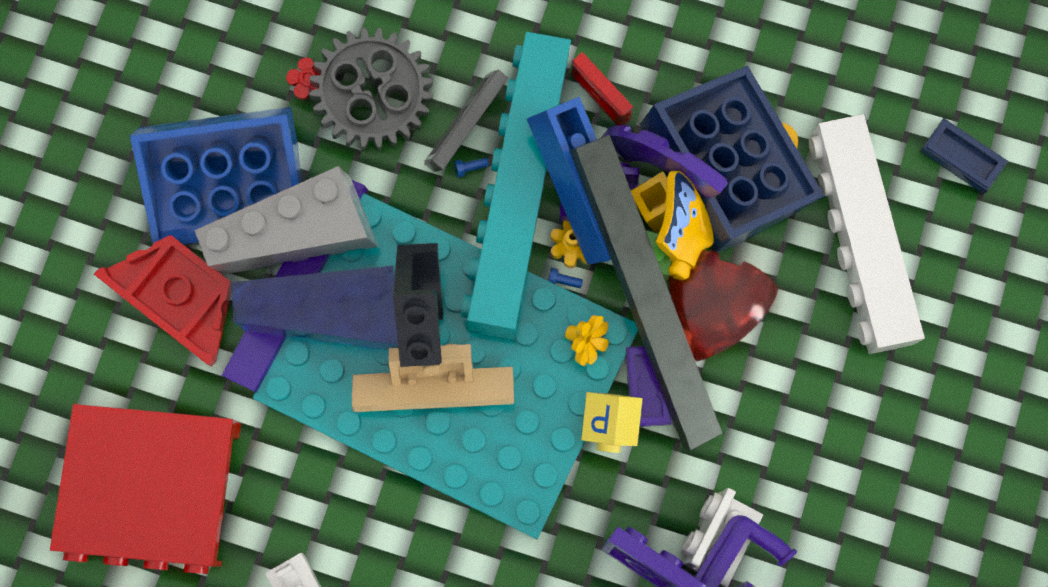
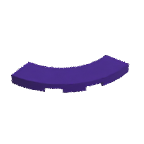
M616 125L608 128L602 135V137L610 135L615 151L628 162H646L667 172L681 171L694 185L696 190L708 199L720 194L728 184L725 177L690 152L685 154L674 152L669 148L667 139L649 131L641 130L639 134L629 132L631 128L628 125Z

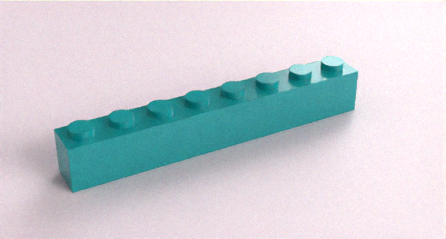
M526 32L524 44H516L512 67L518 68L517 78H509L505 101L512 102L510 113H502L498 136L504 137L502 149L495 148L491 171L497 172L495 185L487 184L484 207L490 208L487 221L480 220L476 243L483 244L480 257H472L469 271V280L475 281L473 294H465L461 317L467 318V331L514 340L547 171L527 118L560 104L570 51V39Z

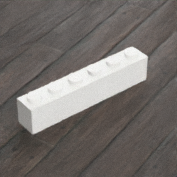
M862 114L819 123L812 133V137L809 138V150L812 159L818 160L821 171L818 175V184L823 194L828 197L831 209L828 211V223L833 233L837 232L840 243V247L837 249L838 261L841 269L847 270L850 284L847 285V295L850 305L857 308L860 322L857 323V334L860 343L867 346L868 354L915 345L925 337L865 116Z

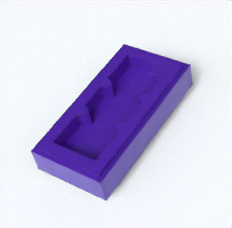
M626 347L628 396L643 398L639 427L671 425V415L645 347Z

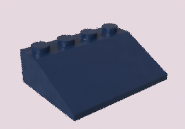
M748 66L654 104L639 124L642 130L667 139L669 148L674 152H681L683 154L690 152L727 179L728 184L722 192L710 199L697 191L706 207L712 225L714 242L709 248L714 256L754 237L825 196Z

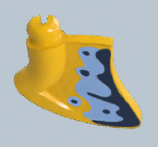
M670 171L667 178L665 216L655 243L670 257L669 261L672 263L668 269L669 275H673V278L678 280H685L689 278L690 270L695 268L701 251L712 246L714 236L708 212L694 185L681 171Z

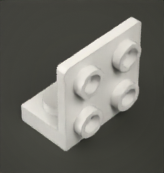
M730 488L718 493L715 492L713 496L709 495L699 514V517L704 519L700 529L690 532L681 549V553L686 555L683 565L698 572L727 522L732 517L743 515L759 524L763 514L733 499L736 491ZM749 539L745 541L720 585L728 587L750 543Z

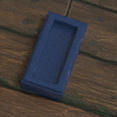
M945 118L941 120L919 151L982 194L989 190L1008 162V160Z

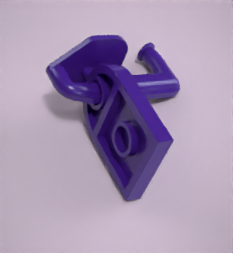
M743 515L734 516L727 522L694 577L681 569L684 563L679 558L665 550H662L660 554L646 545L648 539L631 527H626L625 530L617 527L601 548L603 552L656 587H718L747 539L770 553L778 561L777 565L779 567L797 553L796 549H791L779 537ZM746 581L737 587H753V584Z

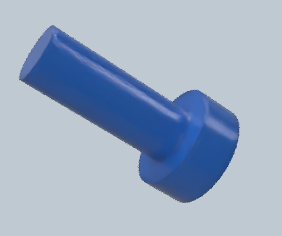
M487 158L465 163L461 159L454 161V168L458 178L465 177V172L489 167Z
M552 267L548 276V281L553 284L560 283L576 288H581L583 279L559 274L558 269Z

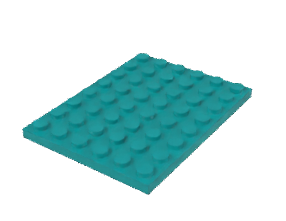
M364 193L360 202L379 247L370 249L360 248L349 250L342 254L330 255L253 399L538 540L585 442L581 438L586 393L607 394L626 356V347L631 346L638 331L636 323L527 271L514 340L467 331V318L461 317L465 294H473L475 281L469 280L472 257H480L482 249ZM438 243L444 310L443 320H439L441 346L446 344H471L473 369L513 367L514 403L354 412L352 409L353 375L390 373L389 348H398L393 303L397 245ZM593 315L602 316L604 318L603 321L608 322L609 326L606 334L602 336V338L609 340L608 348L605 352L596 350L597 360L592 365L587 363L585 366H581L575 361L576 352L571 349L573 342L565 338L566 329L570 325L577 326L580 321L588 322Z

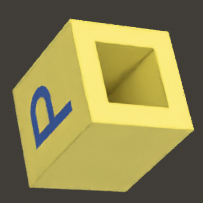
M587 392L581 440L596 442V450L620 453L621 446H637L643 398Z

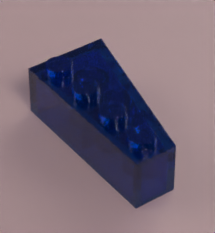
M393 266L231 282L234 322L244 331L287 337L296 336L322 342L353 344L354 346L366 348L374 347L388 350L389 348H398L393 303L395 269Z

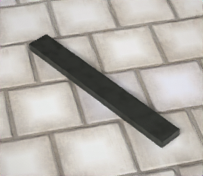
M607 135L570 150L683 449L692 450L721 435L722 431L611 137Z

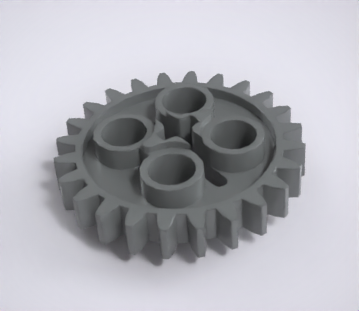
M362 28L361 38L355 39L354 35L347 31V43L343 44L334 38V52L324 48L321 50L322 57L326 63L314 61V70L320 74L310 76L309 78L310 84L319 88L309 92L310 100L320 102L313 107L314 115L326 114L321 120V127L324 129L334 125L332 138L337 139L344 133L346 135L347 147H350L355 139L360 140L362 151L366 150L369 142H374L377 151H381L382 141L388 140L389 144L395 148L397 135L408 141L411 135L408 127L420 130L422 123L417 116L428 117L429 109L421 104L431 103L433 99V94L424 91L433 86V79L423 77L429 72V65H417L421 59V52L416 51L409 54V40H406L400 46L396 44V32H393L388 40L383 39L381 28L377 29L374 37H369L366 28ZM383 59L390 62L392 67L387 72H378L371 65L375 61ZM357 60L364 62L372 87L374 89L378 88V102L387 116L385 120L380 119L371 92L369 90L365 91V78L356 63ZM346 72L353 74L357 78L355 83L349 86L341 85L336 79L340 74ZM398 93L403 95L407 101L400 107H394L388 104L386 98L391 94ZM356 107H366L372 113L371 116L362 121L354 119L350 113Z

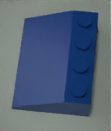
M291 107L139 127L130 135L152 243L169 235H172L183 245L199 243L194 230L302 182L298 143Z

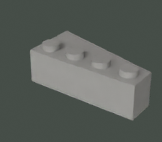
M339 166L194 230L207 266L224 275L270 267L276 263L298 262L315 256L337 255L354 249L379 247L352 179Z

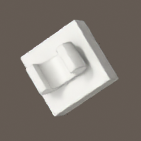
M304 553L294 556L265 573L272 587H321Z

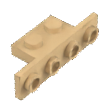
M446 344L441 346L442 363L440 365L400 367L398 348H389L390 373L353 375L352 409L354 412L513 404V367L473 369L471 344Z

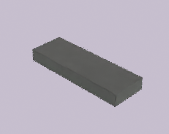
M499 69L485 75L424 160L425 166L433 172L445 168L508 80V76Z

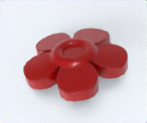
M311 58L300 59L298 62L299 70L292 69L288 71L286 76L288 84L295 86L294 95L300 100L308 99L310 97L309 92L319 89L312 86L309 81L310 76L320 75L314 70V62Z

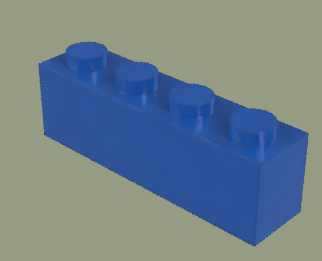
M579 96L527 118V122L587 264L610 261L611 258L570 153V150L597 140Z

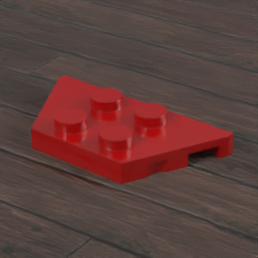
M172 235L154 242L146 250H138L127 255L126 260L109 268L102 267L96 270L93 275L203 362L213 367L217 360L234 286L230 280L218 271L208 267L203 259Z

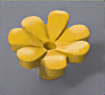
M563 221V230L553 229L550 233L551 241L557 243L550 250L551 256L554 259L564 256V266L567 268H574L579 258L583 264L588 265L570 222Z
M593 315L588 322L580 321L577 326L570 325L566 329L565 338L573 342L571 349L576 352L575 361L581 366H585L587 363L592 365L597 360L596 350L605 352L608 348L609 340L602 338V336L606 334L609 326L608 322L603 321L604 318L602 316Z

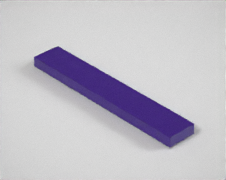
M352 180L358 197L361 199L368 189L365 185ZM329 254L310 257L308 260L298 262L288 261L282 263L221 376L257 393L330 257Z

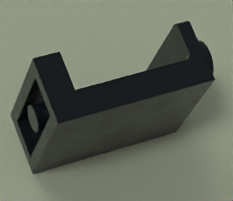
M438 243L397 245L393 303L400 367L440 365L442 363L439 320H443L444 310Z

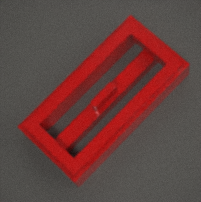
M583 52L573 59L571 76L616 125H625L629 122L634 107Z

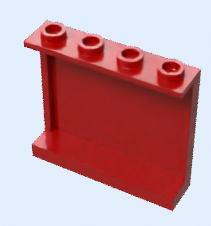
M73 404L49 551L64 552L62 560L88 562L89 555L104 556L103 564L128 566L129 558L144 560L143 568L168 570L169 562L184 564L183 572L208 574L209 566L221 567L222 561L217 560L231 452L233 439H239L241 423L228 418Z

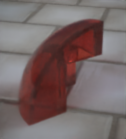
M703 250L698 257L695 268L690 269L689 278L678 280L673 278V275H670L671 299L695 361L710 358L730 348L749 334L767 314L777 296L779 288L760 269L746 261H743L741 266L721 261L718 252Z

